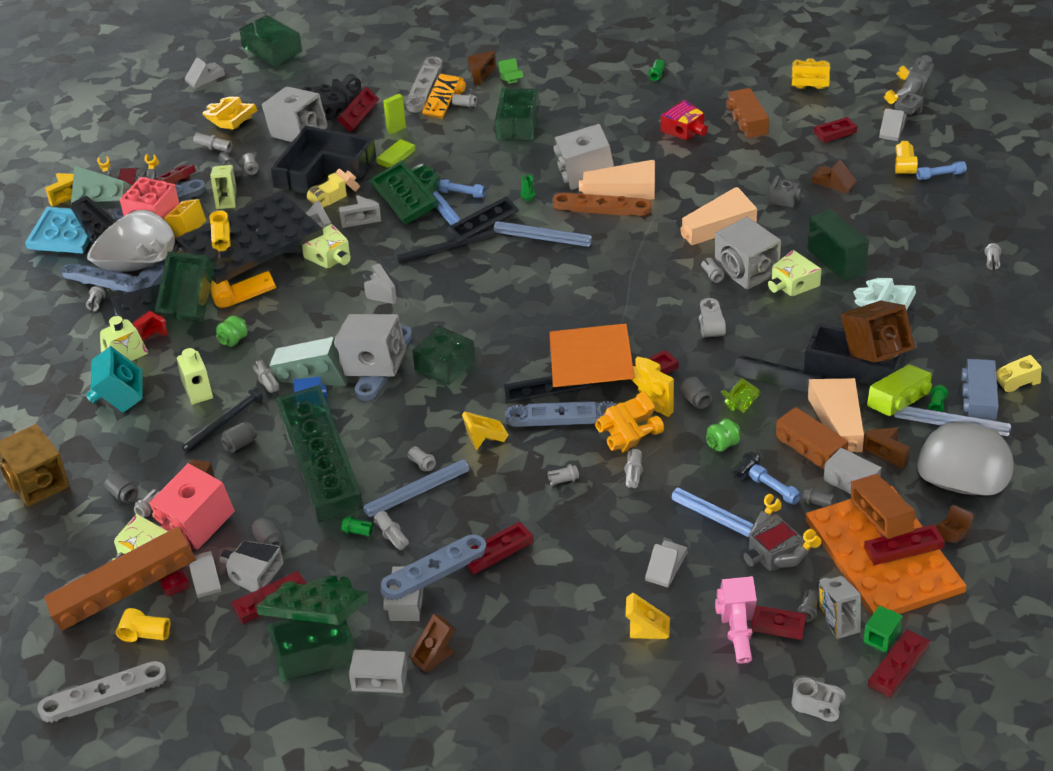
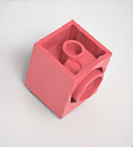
M140 177L121 197L120 203L124 216L136 210H147L164 219L179 204L175 184Z
M189 463L149 502L153 510L152 515L159 522L161 528L170 531L179 526L191 548L196 551L235 512L223 482Z

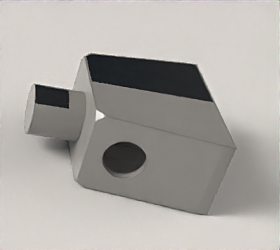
M243 541L235 552L227 549L223 550L220 562L226 565L229 579L232 582L254 592L270 583L283 565V558L280 546Z

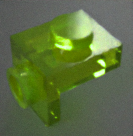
M743 378L738 381L730 392L726 390L721 392L725 399V405L733 411L738 409L742 413L747 410L761 393L758 388Z

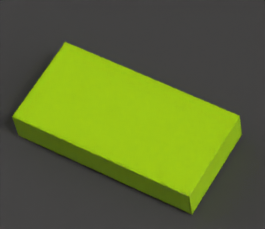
M396 94L383 100L387 132L393 134L406 128L403 96Z
M400 139L376 158L377 164L390 168L416 151L415 145Z

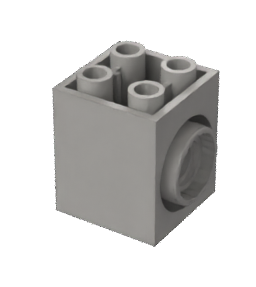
M286 86L262 103L271 137L292 142L305 126L320 129L328 127L319 93Z
M600 124L555 137L556 145L553 148L556 157H558V169L562 174L564 183H568L571 190L579 188V180H583V172L614 167L610 145Z
M748 216L715 233V263L723 269L726 275L747 290L772 277V267L780 260L781 240Z
M349 314L334 339V346L338 349L339 364L343 368L345 376H395L407 351L398 314Z

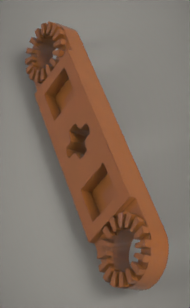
M558 193L553 196V207L557 210L561 209V211L571 210V212L630 216L632 214L640 215V217L651 213V202L644 198L589 195L584 193Z

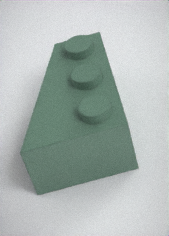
M75 166L71 204L87 195L101 209L122 208L120 199L132 185L125 181Z
M334 337L276 348L269 365L279 382L294 383V379L320 376L322 385L347 386L350 377L344 375L343 368L339 364L338 349L334 346Z

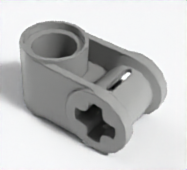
M713 298L703 299L700 302L701 314L699 316L702 337L725 336V320L722 316L719 302Z
M803 677L794 683L791 704L800 713L813 715L831 722L839 718V707L844 702L846 694L837 686Z

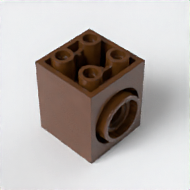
M879 300L841 313L852 357L871 362H880L915 349L906 306L903 304Z

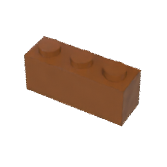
M746 88L728 92V100H726L727 110L732 113L733 120L737 121L740 131H743L746 138L769 134V117L752 90Z
M797 407L777 420L776 437L824 470L825 463L840 448L848 451V441Z
M878 474L851 481V502L887 539L914 531L915 510Z

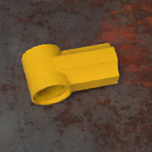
M901 141L900 144L896 145L895 172L896 174H916L917 156H914L913 145L908 141Z
M214 211L209 217L212 247L218 251H226L230 247L228 214L225 211Z
M128 608L122 615L116 629V635L126 642H134L138 637L165 640L169 637L171 622L169 618L145 616L137 609Z

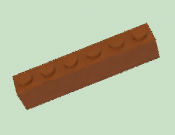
M177 526L44 596L51 618L60 630L63 631L196 560V557L184 533Z

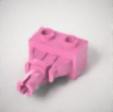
M753 577L722 579L721 588L717 589V599H715L716 614H721L722 623L729 622L731 631L728 632L727 636L734 644L736 661L739 664L752 661L749 644L752 629L747 628V621L753 620L757 602Z

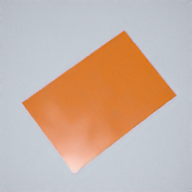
M627 323L550 331L553 387L635 379Z

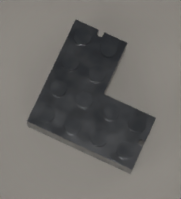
M305 126L270 168L274 188L292 189L294 192L307 194L309 189L318 183L325 172L333 174L338 169L344 173L349 171L356 179H361L368 170L367 167H370L377 158L375 141L373 138Z
M907 312L913 334L915 313ZM817 323L812 333V338H810L805 350L804 370L840 379L855 378V382L873 385L899 370L906 352L901 353L895 358L880 362L855 358L850 355L844 328Z

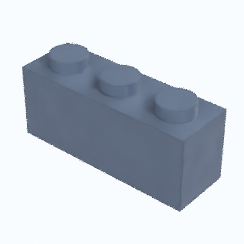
M967 359L966 368H962L961 381H965L962 386V397H966L963 400V412H967V416L996 421L999 405L995 360Z

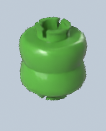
M234 315L227 317L216 328L218 341L230 347L237 345L239 340L244 339L248 334L245 320Z
M723 419L718 424H712L708 427L707 443L716 451L723 452L728 447L736 446L739 443L741 435L739 430L741 429L737 423L730 419Z

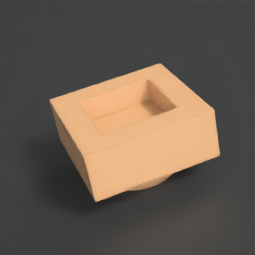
M340 169L336 171L335 174L342 178L345 184L356 192L359 189L360 185L355 182L356 177L349 171L344 173Z

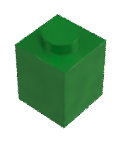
M879 605L865 625L863 642L887 653L901 633L903 615Z

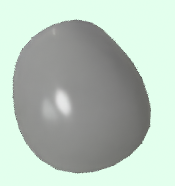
M136 210L117 220L99 236L90 248L87 260L101 269L120 273L140 270L159 263L171 254L175 244L174 233L168 223L159 215L147 210Z
M952 421L943 424L928 436L920 450L917 467L920 476L937 487L968 495H993L1001 492L1009 484L1013 474L1014 461L1009 445L997 431L978 422Z

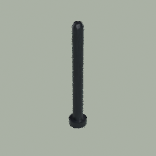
M252 387L248 391L249 395L183 443L182 449L184 451L191 450L250 404L260 402L263 399L262 393L256 387Z

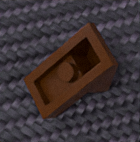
M488 51L468 57L469 72H472L474 84L481 85L496 68L495 51Z
M840 159L831 169L820 166L812 176V183L847 194L857 183L855 177Z
M898 427L867 430L864 433V451L901 469L908 465L910 447L898 442Z
M433 614L410 653L409 658L424 672L430 671L455 653L447 644L456 629L442 616Z

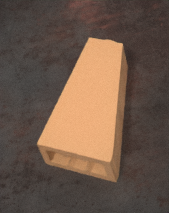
M655 160L583 172V180H579V192L589 195L625 196L655 200Z
M738 187L733 188L683 217L680 229L681 235L691 245L713 239L716 232L747 216L757 223V208Z
M855 378L809 379L808 400L822 424L848 441L849 452H862L864 432Z

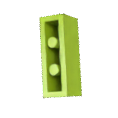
M911 364L904 366L870 386L867 406L892 416L929 394L932 388V373Z

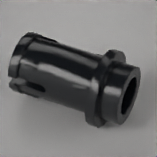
M754 452L745 453L742 461L732 469V474H735L734 477L741 481L744 480L752 466L755 464L759 465V456Z

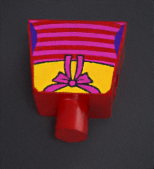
M683 100L661 115V131L675 137L688 140L696 134L704 136L708 131V126L704 125V113L686 100Z

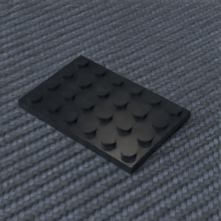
M279 191L228 214L230 247L226 251H218L212 247L210 223L204 224L193 231L186 232L175 239L177 245L216 284H219L322 236L323 229L283 192Z

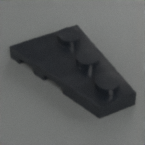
M87 195L71 204V210L92 244L107 228L116 222Z
M171 281L114 296L111 301L117 315L122 320H129L132 324L149 311L160 315L178 301V297Z

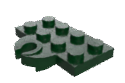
M400 161L369 179L372 187L404 225L439 206L437 200L432 195L440 185L439 175L435 172L434 168L425 166L424 163L410 170L403 161Z
M337 575L319 578L306 585L295 584L292 581L285 582L274 593L267 595L262 602L256 605L258 615L339 625L369 600L366 591H357L352 588L351 580L348 577H341L338 581Z

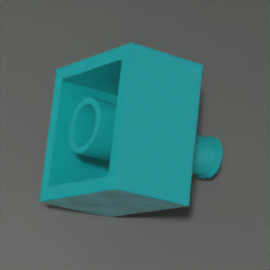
M110 346L92 359L91 390L86 393V396L93 404H96L103 398L121 412H125L142 399L143 370Z

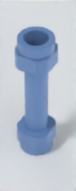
M958 161L953 162L952 165L936 168L921 167L917 169L918 180H926L936 175L966 173V163Z
M440 179L438 191H442V193H449V191L473 194L474 198H484L486 187L480 184H475L474 187L451 183V180Z
M755 464L750 469L749 476L757 483L763 482L783 495V500L795 505L801 499L802 493L792 485L790 487L785 486L768 475L767 469Z

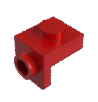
M152 311L147 312L132 323L142 341H145L156 332L164 337L168 334L165 319Z

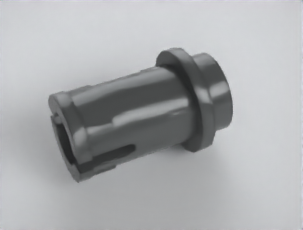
M813 486L811 488L807 487L804 491L803 501L807 502V505L812 503L827 507L834 504L835 494L819 491Z
M812 589L809 592L807 590L804 592L802 604L797 608V612L807 614L806 622H810L817 617L816 608L819 602V593Z

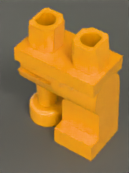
M645 391L637 394L636 398L625 403L607 408L605 414L598 418L595 423L599 432H610L611 436L606 441L611 451L621 449L623 453L632 447H636L641 438L647 434L658 435L664 431V424L659 416L650 418L655 406ZM647 420V424L638 426V423Z

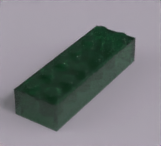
M317 385L277 397L276 403L279 416L318 523L364 509L361 491L321 386Z

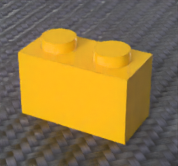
M199 199L181 201L164 217V220L174 233V239L186 232L199 228L206 222Z

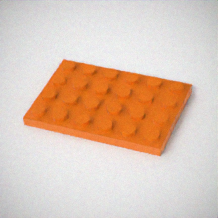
M851 499L806 513V522L816 532V535L821 538V544L845 579L861 594V602L871 616L879 605L902 614L966 592L967 585L940 549L873 565L864 549V541L884 537V535L851 502ZM916 518L914 520V529L923 527Z

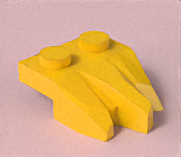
M808 58L806 61L794 60L792 62V86L796 88L814 86L817 89H823L825 86L829 87L830 63L825 60L816 62L815 59Z
M226 97L220 99V103L206 106L208 111L202 114L218 127L234 130L239 128L242 122L250 119L252 114L258 110L255 104L242 103L240 97Z
M637 357L635 359L636 366H633L635 379L631 380L638 386L640 393L646 392L654 404L656 412L669 417L674 412V378L661 373L660 364L647 358Z

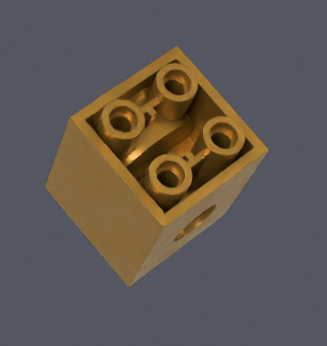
M37 423L0 440L1 472L10 489L14 493L17 492L27 507L70 487L60 453Z

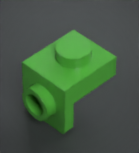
M515 58L498 61L501 80L515 83L518 82V78H523V72L517 68Z

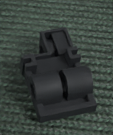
M348 74L342 82L338 78L332 79V87L327 84H321L316 87H304L301 90L319 93L326 120H330L336 115L337 109L343 112L354 100V97L361 92V81L354 74Z

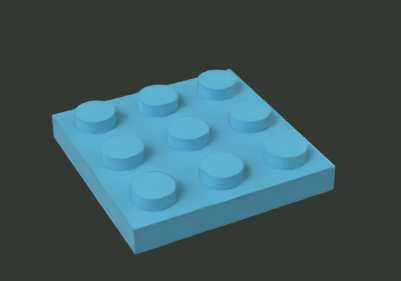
M46 207L26 240L25 245L27 249L38 251L84 253L90 243V239L71 208Z

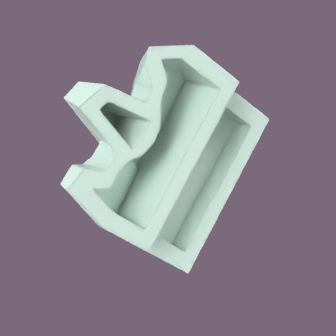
M876 278L866 281L868 287L857 288L853 292L857 298L855 303L860 307L882 300L903 304L906 306V311L916 294L915 286L894 285L892 278Z

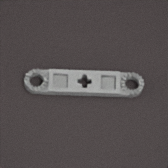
M432 56V58H426L424 61V65H422L409 93L408 100H406V107L409 112L416 113L424 109L443 68L440 57L437 58L435 56L434 58Z
M152 661L48 696L38 704V713L43 721L53 723V721L57 722L58 719L67 716L72 717L145 692L148 688L159 687V684H163L167 678L165 666L161 662ZM156 670L159 672L155 677H147L150 674L149 672H156ZM105 689L106 693L101 695L100 690ZM48 706H58L53 712H45Z

